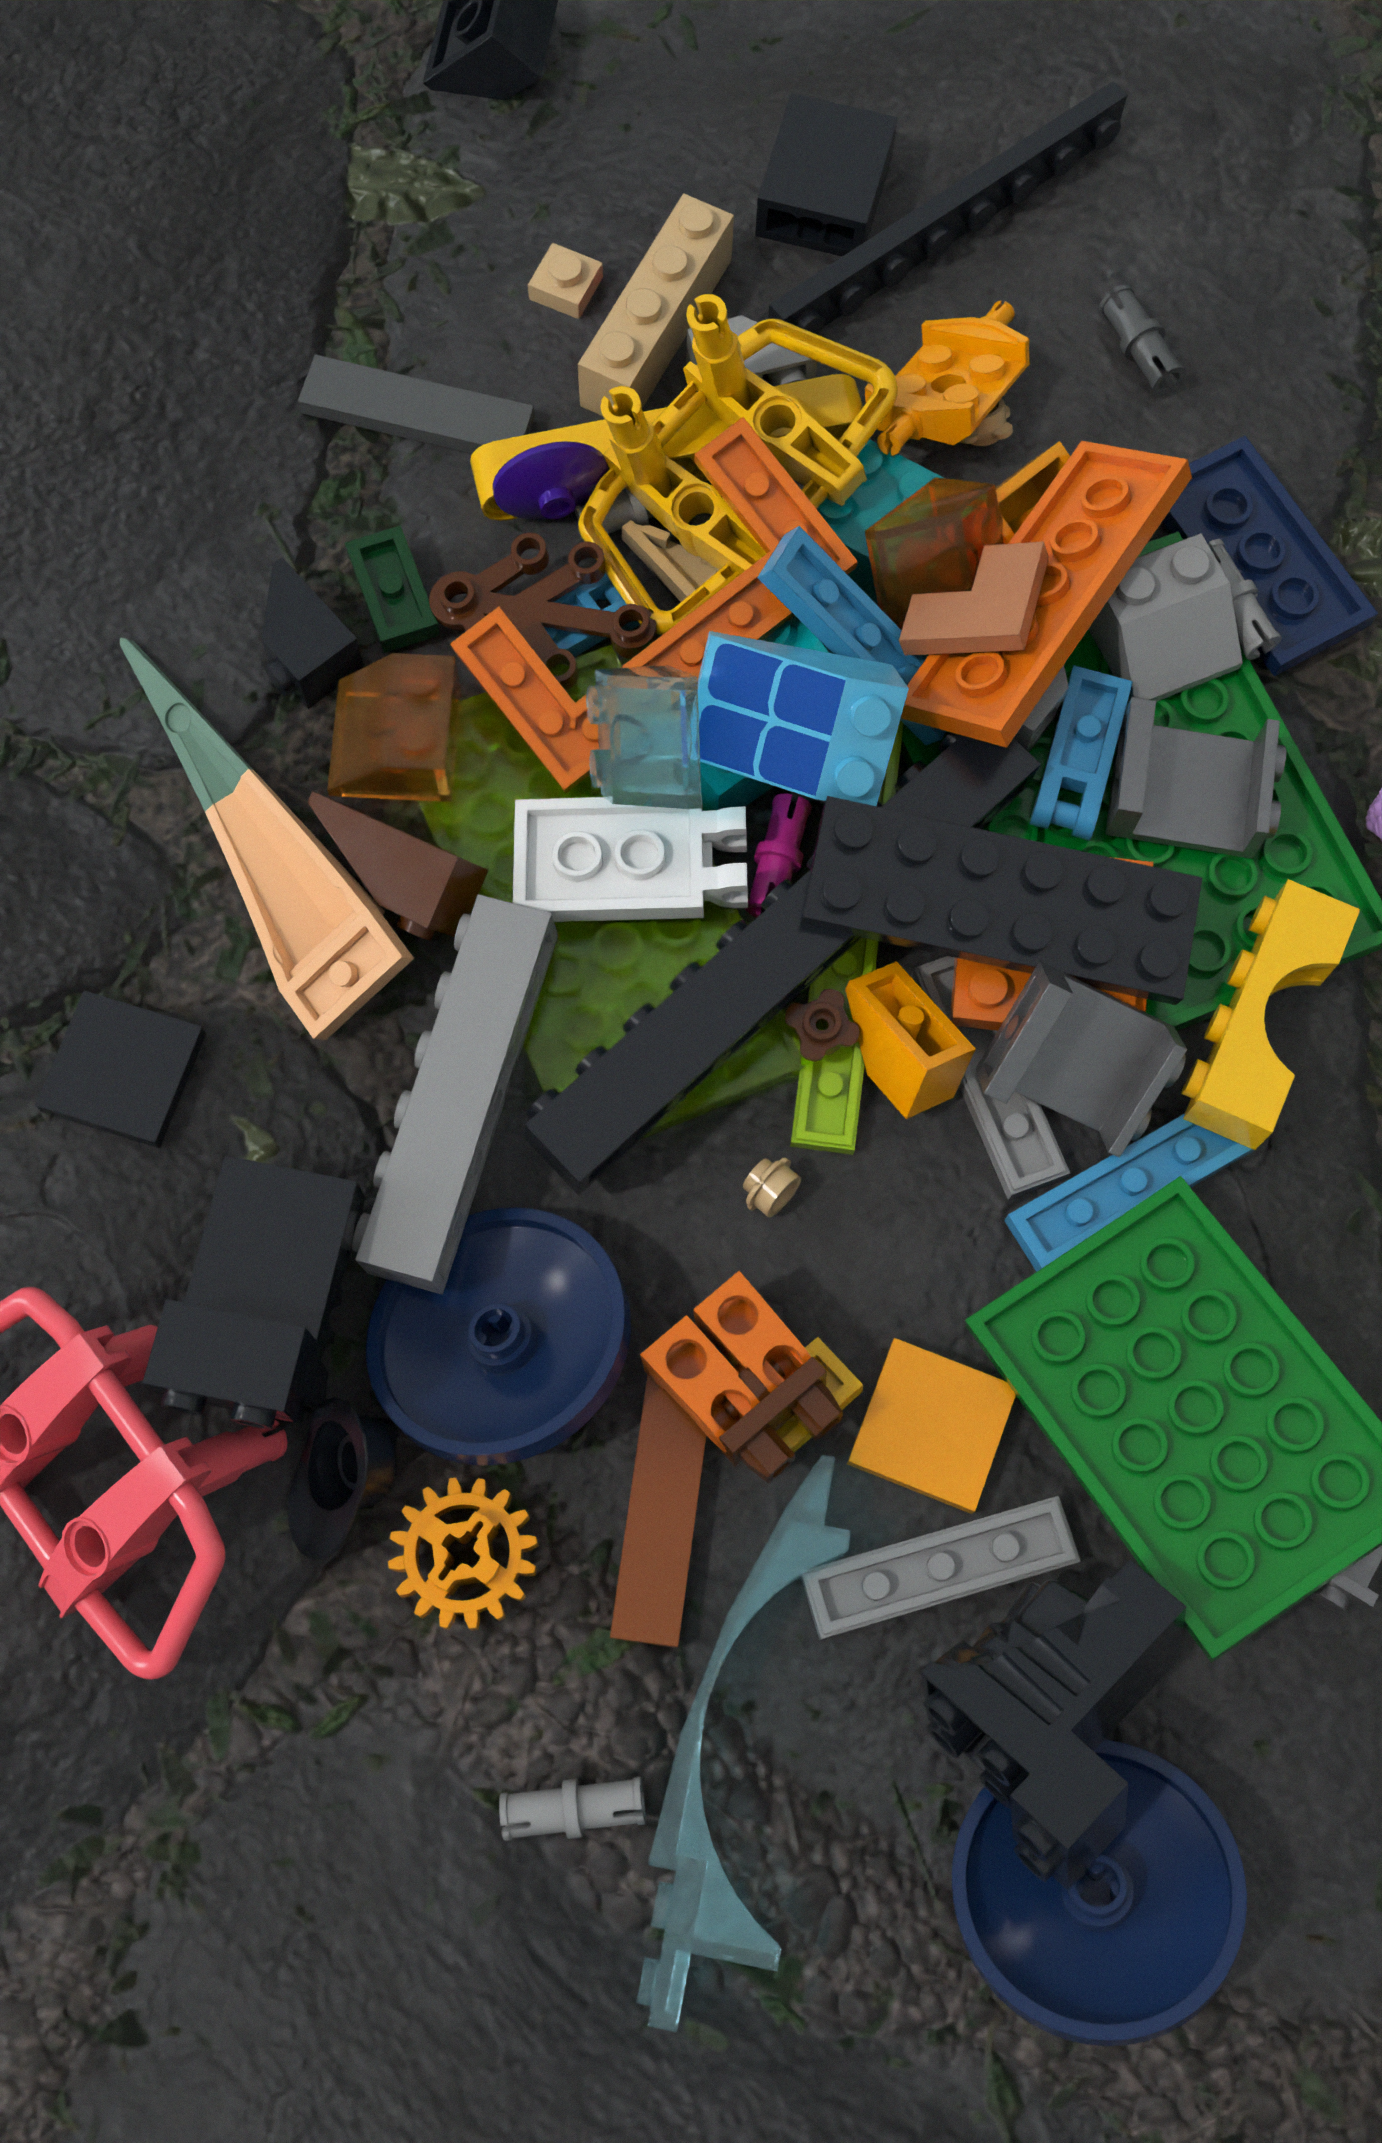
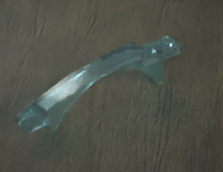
M821 1455L783 1512L724 1621L679 1737L648 1860V1865L675 1870L673 1884L661 1881L658 1884L651 1927L664 1929L659 1960L645 1957L637 1997L638 2004L650 2006L648 2015V2026L677 2032L691 1954L778 1971L781 1947L756 1921L737 1896L722 1869L713 1846L702 1800L700 1747L703 1722L712 1688L721 1665L733 1643L748 1622L770 1599L790 1583L799 1579L803 1573L814 1567L843 1557V1554L848 1552L851 1531L824 1526L836 1457Z

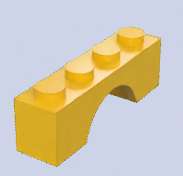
M1289 879L1274 899L1267 896L1262 898L1248 929L1258 934L1251 952L1244 949L1241 950L1227 979L1226 984L1236 988L1229 1007L1220 1003L1206 1030L1204 1039L1214 1042L1207 1061L1205 1062L1200 1059L1195 1061L1183 1086L1181 1094L1191 1098L1183 1117L1184 1120L1253 1150H1256L1272 1134L1295 1075L1279 1060L1267 1038L1264 1017L1268 998L1282 989L1293 986H1320L1340 963L1360 909Z

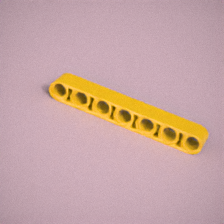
M833 374L773 386L783 394L796 398L801 404L802 409L838 441L863 408L855 379L850 375ZM704 402L662 447L664 455L681 467L684 466L689 473L699 480L707 481L706 476L694 462V454L728 429L729 426ZM667 407L644 411L646 420L652 424ZM603 419L496 440L478 447L471 455L470 464L484 516L498 521L517 518L499 508L492 490L496 474L510 459L530 448L563 441L584 443L604 454L608 448L613 450L608 436L609 426L607 421ZM782 427L770 433L769 436L779 438L787 435L792 429Z

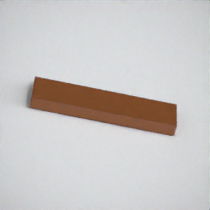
M648 1374L610 1639L678 1648L706 1434L665 1389L662 1390Z

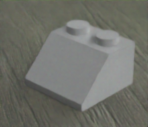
M1202 533L1138 557L1089 627V631L1113 675L1133 681L1128 702L1131 697L1154 701L1162 700L1240 669L1243 663L1230 582Z

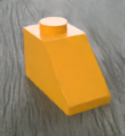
M897 961L848 981L845 991L853 1022L859 1027L858 1041L867 1075L903 1117L908 1119L954 1098L976 1050L971 1042Z

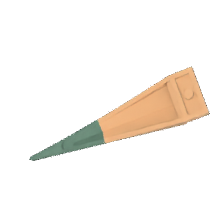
M120 638V646L166 731L221 846L246 904L279 991L312 1038L327 1040L406 967L414 957L384 918L383 914L385 911L377 904L368 892L134 641Z

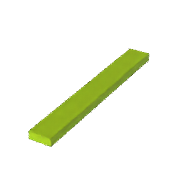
M901 720L878 798L882 805L896 794L895 784L897 783L904 724ZM867 938L860 939L810 985L808 1003L818 999L820 993L825 989L837 990L844 996L843 1009L849 1021L853 1022L845 989L848 981L876 969L879 941ZM819 1020L816 1023V1027L819 1030H826L828 1023L825 1020ZM858 1040L852 1047L846 1048L842 1046L836 1052L825 1055L822 1060L817 1062L808 1061L801 1055L790 1147L854 1154L865 1065Z

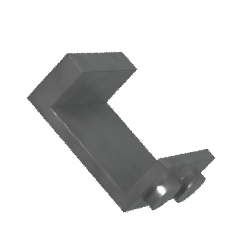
M1131 697L1125 710L1116 745L1105 835L1252 859L1266 838H1274L1280 821L1281 803L1280 801L1272 800L1274 782L1278 783L1280 781L1286 761V746L1278 745L1280 721L1267 719L1255 741L1153 725L1156 701Z
M1039 961L977 1065L976 1072L984 1094L1007 1104L1013 1093L1017 1092L1099 1131L1108 1153L1120 1158L1130 1140H1138L1145 1132L1151 1119V1107L1164 1087H1171L1179 1078L1185 1065V1053L1188 1049L1174 1026Z

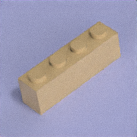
M683 193L578 363L581 407L602 416L600 408L602 398L604 396L608 398L613 407L614 402L609 394V390L618 386H628L634 389L640 397L642 408L644 407L685 339L687 329L691 328L686 317L687 307L691 304L696 308L697 315L699 314L694 299L700 295L712 294L732 261L733 214Z

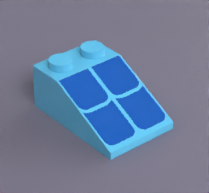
M709 631L681 752L685 757L813 799L825 801L826 797L830 796L877 806L909 688L892 664Z

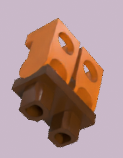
M738 1271L693 1309L696 1325L686 1315L644 1350L640 1356L644 1371L662 1390L665 1389L735 1467L743 1461L751 1471L769 1484L795 1460V1453L776 1433L781 1426L794 1416L811 1437L817 1441L842 1420L843 1411L831 1391L826 1387L827 1371L814 1357L810 1356L796 1336L744 1275ZM715 1345L721 1350V1352L729 1359V1361H730L735 1367H733V1366L728 1362V1360L719 1352V1350L715 1347Z

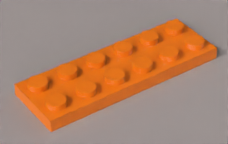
M1081 441L1008 543L1044 541L1049 556L1025 650L929 654L907 685L909 690L901 718L1007 748L1192 479L1188 459Z

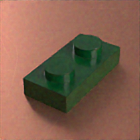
M401 525L345 542L348 558L383 653L440 636L436 617L431 611L427 593Z

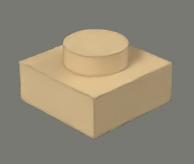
M552 243L528 283L529 300L580 319L603 278V263Z

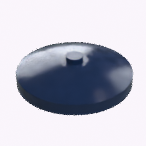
M519 1207L498 1208L468 1215L443 1295L388 1279L381 1289L373 1307L366 1337L367 1370L372 1388L382 1408L399 1429L415 1444L429 1453L446 1460L470 1465H499L533 1457L562 1443L576 1433L595 1415L611 1394L621 1375L630 1345L631 1311L628 1295L618 1271L602 1246L587 1231L570 1220L550 1212Z
M1104 1740L1094 1752L1129 1783L1125 1828L1067 1891L1053 1876L1046 1882L1040 1880L1020 1861L1013 1850L1018 1843L1013 1839L1011 1809L1002 1805L984 1787L970 1806L957 1837L952 1861V1894L958 1928L964 1946L975 1968L996 1996L1013 2012L1045 2032L1069 2041L1086 2045L1124 2046L1146 2042L1166 2035L1191 2020L1211 2002L1227 1979L1241 1945L1246 1922L1247 1888L1238 1846L1228 1824L1209 1796L1189 1776L1163 1758L1126 1743Z

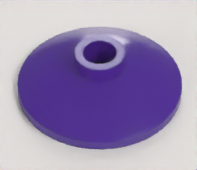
M563 441L539 445L516 455L502 466L493 481L494 499L501 510L517 518L531 520L562 518L574 512L575 506H582L587 503L598 481L609 468L603 454L596 448L584 443Z

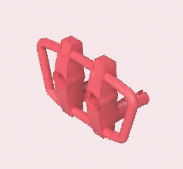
M36 1287L21 1288L0 1301V1333L29 1316L56 1341L61 1349L31 1374L0 1405V1506L43 1567L44 1571L38 1586L40 1588L44 1587L61 1612L60 1618L62 1619L78 1611L129 1672L147 1680L165 1677L176 1667L225 1563L226 1552L224 1542L203 1496L235 1482L242 1473L282 1457L287 1450L288 1444L286 1432L283 1429L273 1435L264 1437L262 1434L271 1430L247 1426L233 1433L229 1431L223 1432L194 1445L188 1437L165 1444L125 1389L126 1386L144 1379L158 1326L147 1325L114 1336V1333L107 1325L84 1331L78 1321L45 1291ZM100 1404L138 1457L140 1463L110 1487L80 1516L69 1521L62 1532L61 1540H59L24 1488L65 1447L77 1440L81 1428ZM277 1420L274 1421L273 1429H276L280 1424ZM178 1515L195 1551L196 1558L153 1650H150L102 1593L141 1557L154 1550L160 1536Z

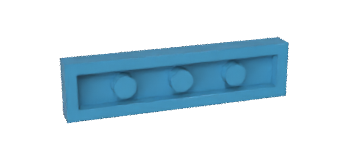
M800 526L784 534L757 578L833 654L892 664L905 684L908 685L928 656L904 655L899 643L902 630ZM900 719L925 745L942 740L946 731Z
M1183 1114L1127 1146L1120 1158L1115 1155L1109 1156L1011 1212L1004 1221L1037 1272L1179 1176L1191 1188L1252 1153L1254 1150L1184 1120Z

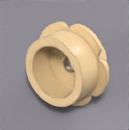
M784 1157L774 1163L765 1158L752 1169L743 1183V1189L748 1192L746 1198L748 1209L751 1211L759 1209L770 1218L776 1215L789 1202L801 1183V1177L789 1168L791 1161L788 1158Z

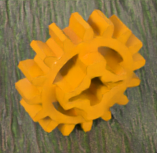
M456 1477L449 1478L447 1496L439 1498L430 1487H426L422 1491L427 1506L421 1512L406 1505L402 1509V1513L412 1524L408 1532H391L389 1539L404 1547V1554L389 1560L388 1568L392 1571L407 1573L408 1578L398 1586L396 1591L402 1598L413 1596L416 1593L421 1596L414 1611L420 1618L423 1619L428 1616L436 1607L440 1609L439 1624L441 1628L450 1630L456 1616L464 1615L468 1628L471 1631L479 1630L480 1612L488 1610L497 1620L501 1621L506 1617L500 1601L507 1595L521 1602L525 1599L526 1595L516 1584L519 1575L526 1577L536 1576L537 1567L529 1561L523 1560V1552L531 1551L538 1547V1539L536 1536L520 1535L518 1530L525 1526L530 1517L525 1509L510 1515L506 1512L512 1499L511 1493L506 1489L499 1492L491 1500L487 1498L488 1489L485 1479L478 1478L472 1487L471 1493H463ZM472 1508L478 1510L472 1514L468 1521L445 1524L439 1519L443 1514L456 1509ZM501 1526H503L508 1537L510 1550L506 1569L494 1560L492 1541L499 1533L498 1530ZM473 1537L478 1538L473 1547L480 1557L478 1563L473 1568L462 1563L455 1571L451 1570L450 1568L455 1558L448 1551L450 1545L455 1540L465 1545ZM422 1539L432 1546L435 1565L428 1574L427 1581H425L419 1565V1549ZM481 1582L491 1589L486 1594L475 1599L463 1601L448 1599L462 1585Z

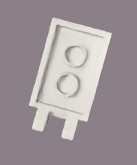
M702 794L515 800L513 903L550 912L554 922L704 918V901H710L726 908H748L747 863H731L713 867L712 847L724 852H747L746 807H728L719 810L703 811Z

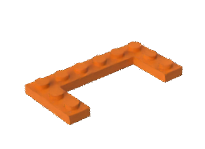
M744 417L740 418L695 453L694 462L767 554L576 703L499 606L450 643L453 651L565 793L573 789L695 694L709 631L763 641L786 621L795 616L757 578L784 534L800 526L847 575L857 566L858 561Z

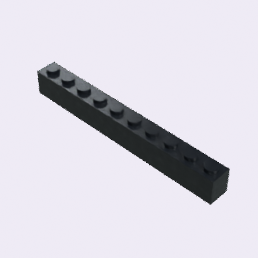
M950 732L938 747L941 754L928 766L921 760L912 765L895 784V789L898 792L884 805L878 801L876 807L983 829L1027 789L1040 763L1014 738L1006 748ZM813 856L809 859V861H808L807 864H806V866L810 869V871H811ZM810 871L794 885L786 879L776 886L761 904L765 911L752 923L747 925L743 920H740L731 926L716 943L715 947L719 950L716 955L703 966L694 961L685 967L669 985V988L673 991L669 997L656 1008L650 1002L639 1008L623 1025L622 1030L626 1033L623 1038L609 1050L603 1045L593 1049L575 1068L574 1072L579 1076L561 1093L555 1087L549 1089L528 1109L526 1115L531 1120L525 1124V1140L578 1196L862 939V937L853 936L850 933L800 923Z

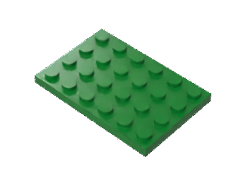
M1181 1176L965 1319L966 1328L1004 1380L1009 1384L1022 1405L1141 1568L1186 1606L1184 1627L1211 1663L1382 1546V1422Z

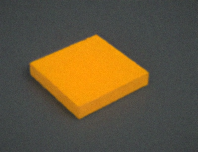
M894 1338L847 1465L973 1514L977 1508L1016 1394L1004 1380Z

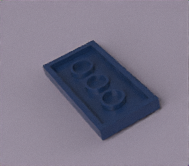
M1246 436L1189 463L1192 479L1162 522L1171 534L1179 532L1183 540L1202 533L1208 545L1209 541L1221 539L1244 580L1249 579L1254 582L1259 591L1256 597L1257 601L1275 630L1282 637L1280 643L1266 654H1264L1261 646L1258 648L1260 658L1273 676L1371 626L1378 612Z

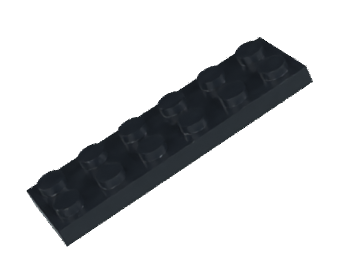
M827 796L823 805L800 923L1029 974L1033 973L1037 964L1041 961L1098 989L1177 1005L1184 999L1202 877Z

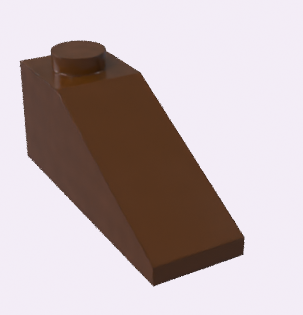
M312 791L307 803L377 904L401 915L396 926L429 941L432 940L435 931L455 937L461 916L464 913L470 914L489 870L352 807Z

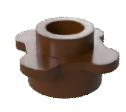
M825 989L820 993L818 999L805 1005L793 1003L786 1011L785 1022L788 1027L796 1030L800 1043V1054L808 1061H820L825 1055L836 1052L842 1046L846 1048L852 1047L859 1038V1027L856 1023L849 1021L843 1009L844 996L839 991ZM819 1020H825L828 1023V1028L826 1030H819L816 1027V1023Z

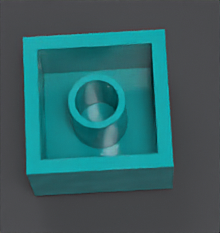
M869 439L857 456L864 466L867 481L863 482L844 502L843 506L826 498L817 510L858 561L856 568L848 576L873 601L891 609L945 525L955 483L899 454L891 456V451L888 455L884 454L879 449L877 443Z

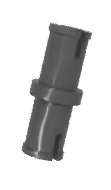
M1124 284L1115 287L1114 291L1124 307L1119 309L1108 292L1101 300L1100 310L1108 318L1121 338V351L1127 359L1135 360L1155 394L1162 395L1170 392L1171 388L1165 381L1161 371L1166 370L1177 387L1185 378L1186 369L1179 363L1165 342V329L1156 318L1148 316L1135 296L1132 287Z

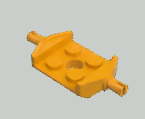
M997 301L991 310L981 318L966 317L925 320L922 323L923 346L895 376L898 386L895 403L877 428L878 431H884L877 438V445L884 454L888 455L890 451L891 456L898 454L909 438L920 440L923 437L954 446L971 435L1030 365L1029 338L1007 326L1015 316L1014 309L1010 303L1005 301L1002 305V301ZM870 383L865 387L866 402L874 391Z

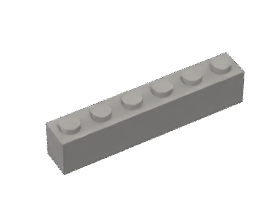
M478 894L471 915L464 913L461 916L454 939V948L459 952L452 973L443 972L435 993L434 1005L436 1009H439L432 1032L425 1030L417 1044L414 1064L416 1068H419L413 1089L412 1091L405 1090L401 1094L396 1107L394 1126L399 1131L392 1152L384 1151L379 1158L373 1180L374 1189H377L378 1193L371 1214H362L354 1232L352 1249L354 1252H358L355 1260L368 1274L443 1295L558 938L552 913Z

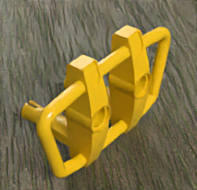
M704 294L694 299L699 314L697 315L696 308L691 304L687 307L686 312L688 324L693 332L692 349L697 365L690 361L683 368L688 385L652 424L646 420L639 395L628 386H618L609 390V394L614 402L613 407L608 398L605 396L602 398L600 408L602 416L609 426L608 436L613 450L608 448L603 454L609 470L598 481L580 514L578 522L579 533L584 542L596 543L603 550L605 573L625 603L641 605L651 611L652 615L650 618L656 621L658 635L666 633L767 554L714 486L699 480L665 456L662 447L705 402L729 427L744 417L791 478L804 486L801 490L816 509L826 498L843 506L844 502L863 482L867 481L864 466L857 456L892 409L897 397L898 386L895 375L884 362L780 319L762 320L737 336V334L730 330L727 319L728 313L723 300L714 294ZM773 343L864 380L873 386L874 391L838 441L802 409L801 404L796 398L783 394L745 367L744 361ZM782 427L792 429L787 435L779 438L769 436L770 433ZM624 488L632 493L680 541V544L688 553L701 557L719 569L671 610L663 611L656 606L602 526L617 496ZM702 513L712 515L704 524L697 526L688 524L696 515Z

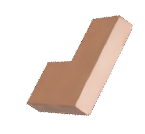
M1044 541L984 545L971 591L912 594L899 638L904 655L1025 650L1049 558Z

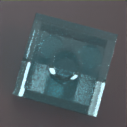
M670 665L595 669L596 685L588 686L586 693L589 722L591 725L598 724L599 749L591 750L589 757L590 777L593 787H601V795L612 804L678 809L702 808L697 677Z

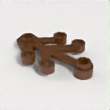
M523 533L512 542L510 555L477 575L465 571H457L443 576L435 583L429 596L430 608L436 620L443 626L457 631H467L499 606L549 670L557 664L569 666V670L565 674L554 676L565 690L570 689L576 684L579 677L578 667L574 656L565 649H559L544 627L610 638L614 650L620 656L627 659H632L658 639L656 621L650 618L652 615L651 611L641 605L627 604L620 607L616 612L554 602L582 584L598 582L605 575L603 550L596 543L588 541L578 543L571 549L568 556V564L517 595L511 596L496 593L523 574L535 575L542 572L549 563V553L544 539L536 533ZM525 550H539L538 555L534 558H521ZM585 558L598 559L596 564L590 568L578 566L579 562ZM468 594L467 597L459 603L450 602V600L456 595ZM642 621V625L635 631H625L622 629L629 622Z

